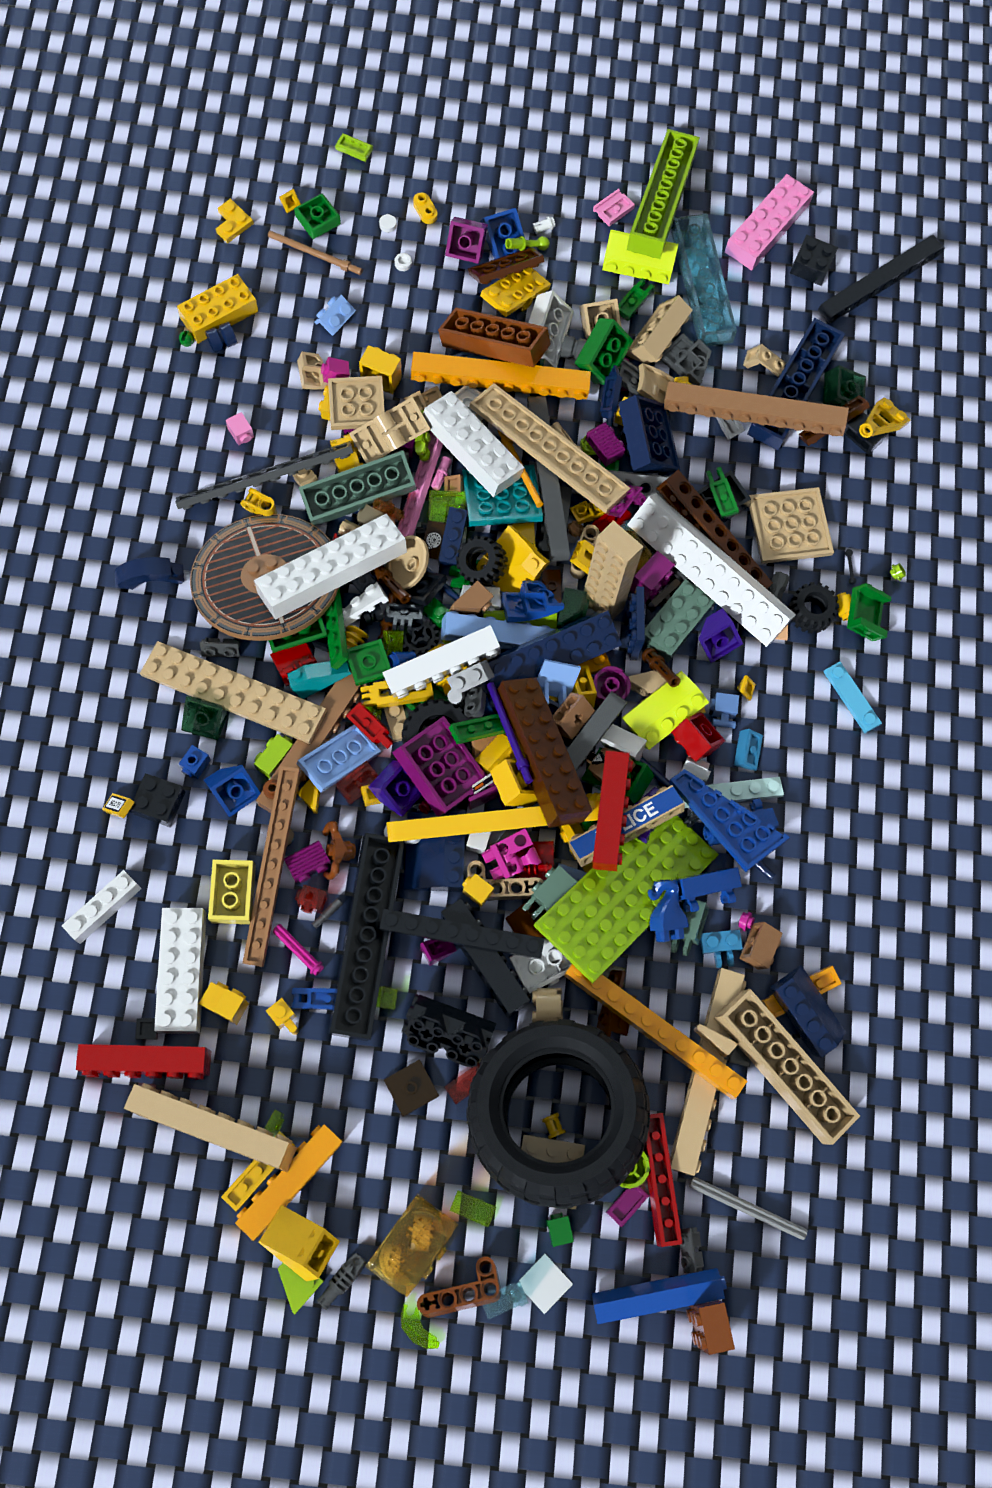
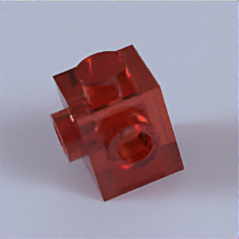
M303 885V888L298 890L295 900L298 901L297 904L301 907V911L312 914V911L321 914L328 894L326 891Z

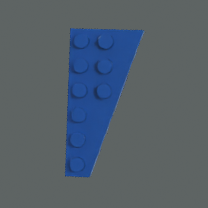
M685 769L669 781V784L673 785L681 798L745 872L790 838L785 833L781 834L775 830V827L771 824L767 825L758 819L757 815L734 800H729L722 796L720 791L711 789L705 785L704 781Z

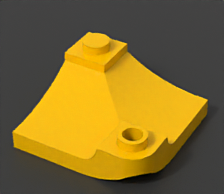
M511 525L507 526L496 541L506 551L504 556L508 557V562H505V564L508 566L507 569L503 570L504 576H499L500 580L498 582L493 581V584L496 587H500L502 592H520L522 581H537L541 576L540 574L550 563L549 560L537 551V547ZM488 553L483 555L478 562L477 571L483 569L484 565H487Z

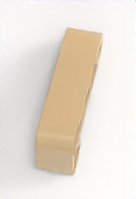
M477 860L470 862L467 868V877L470 876L472 878L473 874L470 870L473 867H478L481 870V873L478 875L492 887H501L502 892L499 894L492 893L487 901L531 899V895L534 893L532 891L533 885L539 881L541 883L544 882L541 878L537 877L486 879L485 866ZM525 884H527V888H528L527 893H525V888H526ZM513 885H519L522 891L520 893H514L511 890V887Z

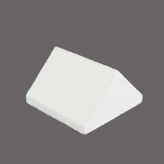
M612 724L600 742L604 748L630 753L632 759L640 761L647 740Z

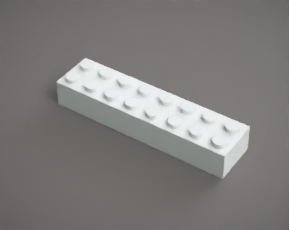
M386 513L255 579L254 583L257 593L276 620L407 553L406 539Z

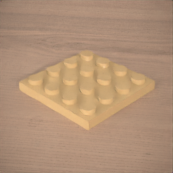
M819 487L749 495L751 498L749 508L761 564L833 555L834 550Z

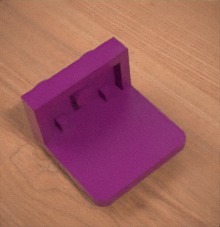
M494 783L490 784L488 789L482 792L479 791L475 795L474 792L471 793L468 798L470 810L495 798H498L503 810L513 809V806L504 805Z

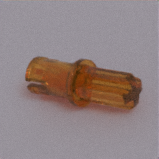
M380 498L374 500V509L384 514L387 513L389 517L398 521L405 518L404 511L395 507L393 503H387Z

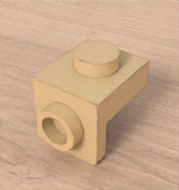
M302 469L293 475L294 480L300 487L318 481L317 476L311 469Z

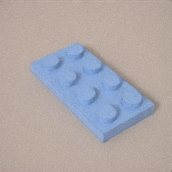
M353 725L300 758L296 764L322 793L377 757L381 750L361 730Z

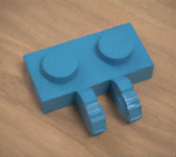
M740 929L702 933L700 938L702 954L714 953L717 968H722L720 952H726L727 964L729 967L734 966L732 951L743 949Z

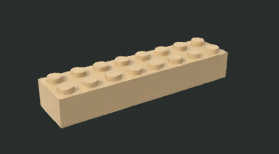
M614 520L596 538L582 596L583 604L588 609H592L595 612L601 609L608 610L612 620L624 609L644 547Z
M751 989L741 991L714 1017L822 1144L833 1145L860 1117Z
M142 1083V1086L134 1084L124 1109L288 1172L297 1147L292 1145L293 1141L279 1134L273 1137V1133L258 1126L254 1130L255 1126L250 1125L248 1122L238 1119L236 1123V1119L227 1114L219 1112L216 1115V1111L203 1105H199L197 1108V1104L180 1097L178 1101L179 1098L163 1090L160 1093V1090L148 1084Z

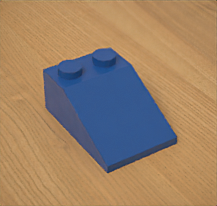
M516 208L484 217L480 221V223L488 224L486 242L494 259L520 251L519 249H507L505 247L507 238L525 237Z

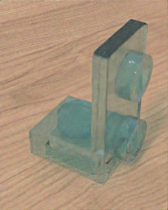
M516 1281L501 1289V1297L498 1301L482 1306L487 1318L492 1319L519 1305L522 1307L529 1302L520 1281Z

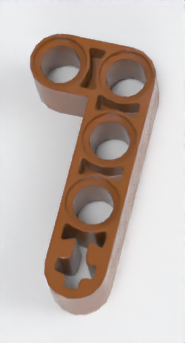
M482 1257L477 1261L476 1272L478 1281L421 1295L417 1301V1308L420 1313L427 1318L498 1301L501 1297V1286L494 1261L490 1257ZM490 1264L492 1265L491 1271L487 1274L482 1273V1266ZM488 1286L496 1287L494 1295L488 1296L485 1294ZM468 1291L475 1292V1297L471 1301L465 1300V1294ZM447 1296H454V1302L450 1306L444 1305V1299ZM427 1301L433 1304L429 1306L430 1310L428 1311L424 1308Z

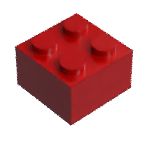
M702 712L687 717L671 732L674 735L675 741L685 748L687 755L695 760V762L711 755L726 741Z

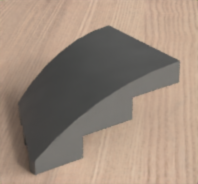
M682 333L669 348L663 351L661 360L678 375L687 376L690 382L699 386L703 381L704 372L712 351L700 339L693 343Z

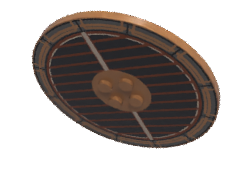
M256 515L227 525L204 544L193 563L190 587L196 607L204 619L214 628L235 638L267 641L293 635L313 624L328 610L337 595L339 587L275 620L258 595L254 580L331 541L316 526L300 518L288 515Z

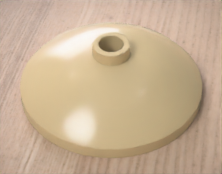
M414 535L405 537L407 553L386 563V569L392 572L393 578L405 590L412 588L422 579L429 563L427 544L423 539Z

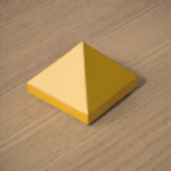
M294 189L279 196L286 213L301 205Z
M745 675L737 689L748 701H751L756 684Z

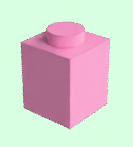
M242 412L226 420L227 428L238 446L248 443L254 438L252 427Z

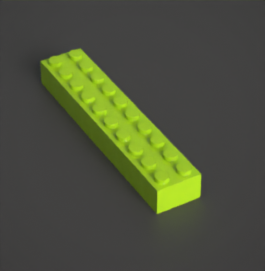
M667 129L629 235L628 251L661 259L696 155L700 137Z

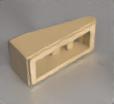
M699 1024L694 1028V1031L722 1057L729 1056L738 1045L735 1041L704 1025Z

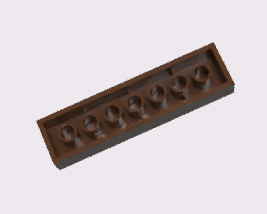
M537 677L502 681L497 692L523 757L527 759L530 766L529 771L533 779L531 786L548 828L584 822L591 813L592 808Z

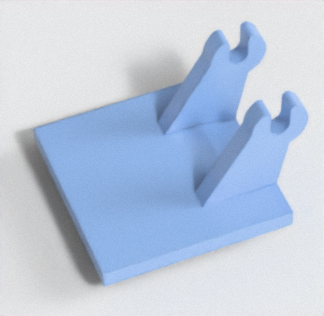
M544 660L537 680L548 705L549 696H554L558 698L559 707L572 692L581 666Z

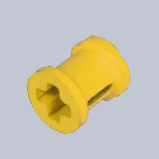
M559 1113L541 1119L547 1127L549 1139L566 1133L558 1119Z

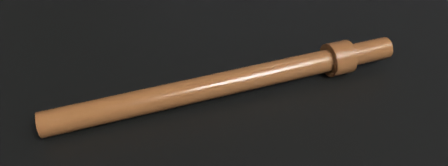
M271 230L268 233L269 238L339 266L341 270L351 271L358 275H361L363 272L362 268L351 264L348 260L338 259Z

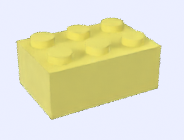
M213 860L208 920L211 923L250 924L256 865L253 861Z

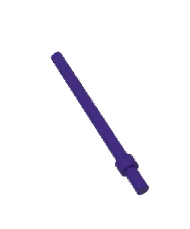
M490 682L487 684V688L516 758V766L518 771L522 773L525 783L530 784L533 782L529 771L530 766L527 759L523 757L495 684Z

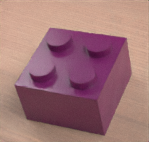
M454 217L450 222L445 256L479 264L483 255L488 224Z
M657 551L634 576L630 592L634 593L636 586L644 587V604L649 600L652 601L659 594L660 588H665L671 581L670 578L674 574L672 570L675 564Z

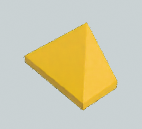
M309 779L297 794L314 814H318L320 791Z

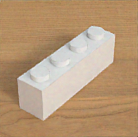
M123 870L70 917L62 927L76 942L81 944L142 888Z

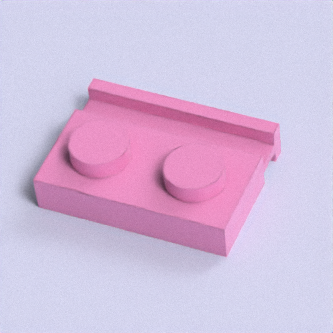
M618 188L593 207V211L597 212L598 216L610 227L632 211L635 204L624 193L622 194Z

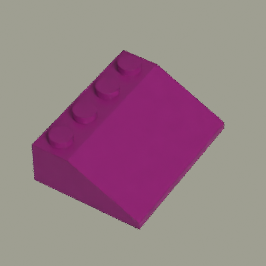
M444 716L392 752L437 817L446 813L473 793L472 785L486 776L463 743L456 744L449 730L450 724Z

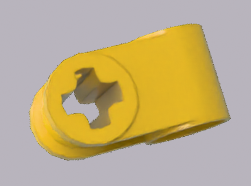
M250 488L245 500L240 502V505L245 510L256 515L271 516L277 514L273 499L254 488Z

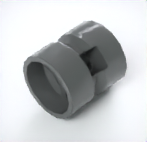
M565 335L560 358L570 360L573 357L576 361L587 339L579 338L576 340L574 336Z

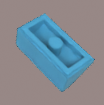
M751 729L739 732L734 766L757 771L763 738L762 734Z

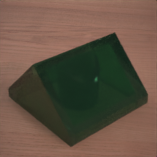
M187 695L181 730L218 741L228 715L223 705Z

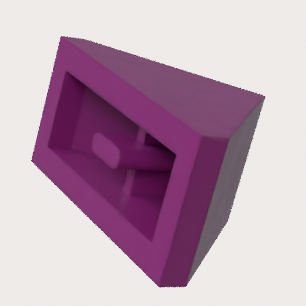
M430 939L420 944V949L429 966L457 951L453 943Z

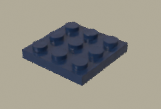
M636 586L635 592L631 594V601H629L628 608L626 609V619H629V625L626 628V636H629L626 652L630 654V660L636 661L645 641L644 587Z

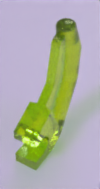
M404 1304L401 1312L402 1330L413 1343L425 1349H437L440 1343L437 1341L436 1336L423 1328L418 1308L415 1307L414 1313L409 1315L406 1312L408 1305Z

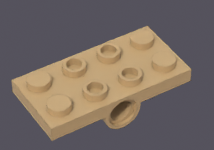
M410 397L350 432L349 435L365 463H369L386 456L430 430V427L414 398Z

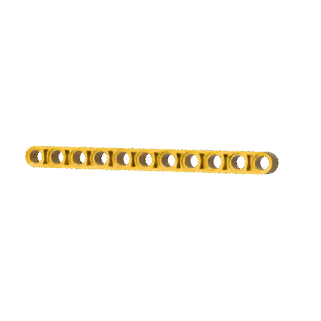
M600 800L589 801L592 811L584 822L598 820ZM540 806L386 822L388 842L548 826Z

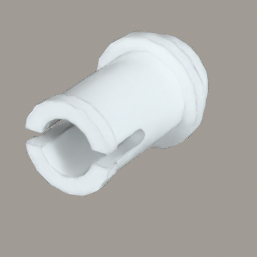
M549 216L542 221L533 223V229L536 230L535 234L548 229L553 230L555 227L553 217Z

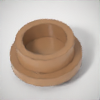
M572 521V523L567 525L568 532L572 536L581 537L584 529L582 524Z

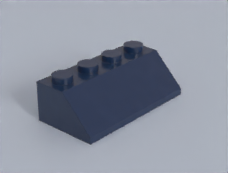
M802 965L769 987L814 1056L822 1058L839 1045L846 1032Z

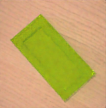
M457 1191L449 1211L489 1227L496 1207L461 1191Z

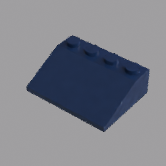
M634 395L619 402V414L623 422V432L626 436L627 449L630 454V464L633 471L640 473L676 472L678 469L681 471L668 411L664 409V403L639 395Z
M450 809L440 816L466 814V810ZM433 810L428 814L423 812L407 813V820L437 817ZM465 834L425 838L416 844H406L404 890L463 892Z

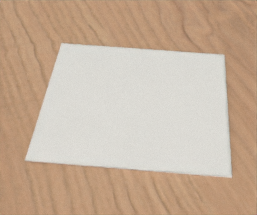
M546 1254L516 1283L544 1314L573 1285Z

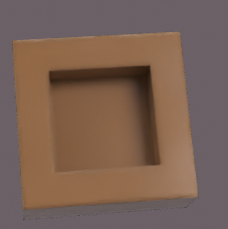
M463 475L444 477L445 495L464 494Z

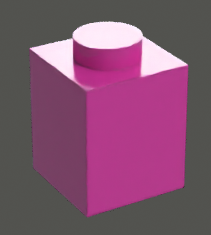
M328 357L321 366L323 382L328 383V378L349 377V361Z

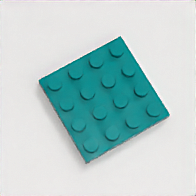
M524 465L539 494L534 465ZM467 469L462 470L469 527L543 521L542 508L536 507L521 477L514 484L493 497Z

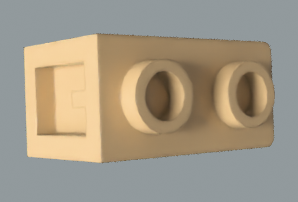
M760 344L747 351L743 364L746 368H751L760 363L779 377L785 368L786 362L763 344Z

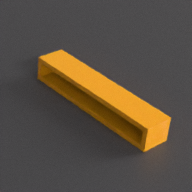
M325 1124L322 1127L318 1125L310 1134L312 1138L308 1143L304 1141L297 1148L296 1152L298 1154L293 1158L288 1172L281 1171L278 1176L274 1174L266 1183L268 1187L263 1192L259 1190L251 1199L253 1204L248 1209L244 1207L236 1216L238 1220L235 1224L253 1241H256L267 1229L280 1206L286 1207L343 1144V1141Z

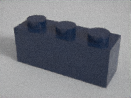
M449 507L438 565L448 567L457 565L456 557H459L457 552L461 548L468 510Z

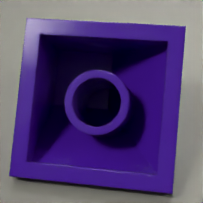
M723 608L706 618L698 640L710 663L715 662L743 645L733 621Z

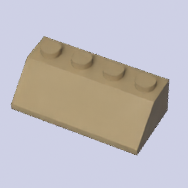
M680 295L659 304L632 342L625 356L647 365L652 362H658L663 357V351L672 344L671 340L673 337L680 333V327L689 320V315L692 312L691 307Z

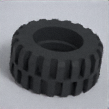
M431 699L423 704L420 703L408 714L409 716L404 721L402 743H406L419 734L424 725L430 720L440 719L443 716L451 724L469 720L464 715V708L444 699ZM472 741L463 743L468 751L472 753Z

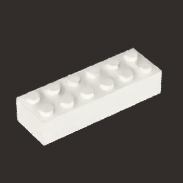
M452 391L425 407L423 416L430 427V431L493 497L520 479L524 466Z
M490 625L382 673L393 697L401 699L408 696V692L413 689L419 691L426 688V684L433 681L435 684L444 680L445 675L450 673L451 676L462 671V668L466 666L471 667L484 658L487 660L495 658L500 650V645Z
M162 908L154 1031L159 1034H200L201 1005L198 1003L202 998L207 914L203 908Z

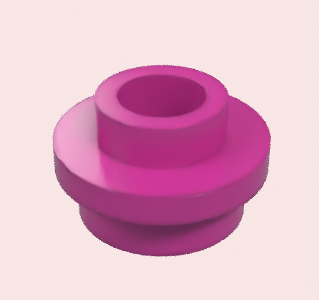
M742 913L738 926L743 931L752 928L755 921L752 913Z

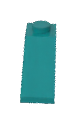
M347 660L338 670L332 668L330 661L303 665L287 675L291 689L300 698L305 699L352 673Z

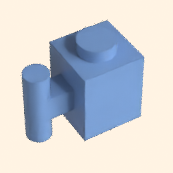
M717 692L714 698L710 699L709 709L712 710V716L720 717V719L713 718V726L735 729L736 721H729V719H734L738 714L739 695Z

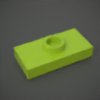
M342 133L335 145V149L366 162L373 150V145Z

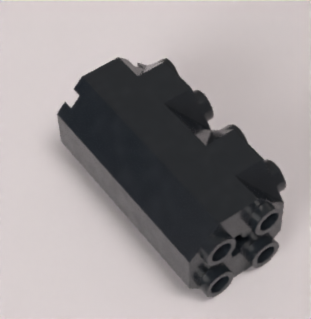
M416 994L412 1006L408 1010L407 1021H405L401 1033L407 1035L408 1043L416 1048L435 1053L438 1049L442 1048L446 1050V1056L449 1060L473 1068L483 1060L497 1023Z

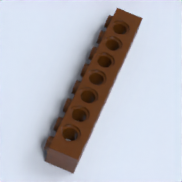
M679 469L656 488L670 506L761 585L768 589L773 584Z

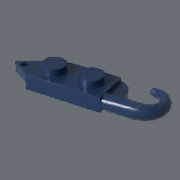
M616 365L613 366L609 375L605 377L600 407L601 416L607 419L606 423L613 427L614 415L617 412L622 377Z

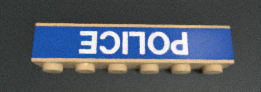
M673 785L662 787L655 795L651 797L646 796L634 806L629 805L628 809L624 808V815H627L626 827H622L621 833L625 834L624 844L684 812L685 803ZM597 824L592 825L583 834L578 833L574 835L569 841V848L581 867L593 861Z

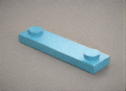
M841 662L824 670V674L864 733L882 724Z

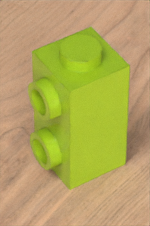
M279 734L270 738L266 744L267 748L263 753H258L254 759L256 770L271 779L293 746V741L285 735L282 737Z

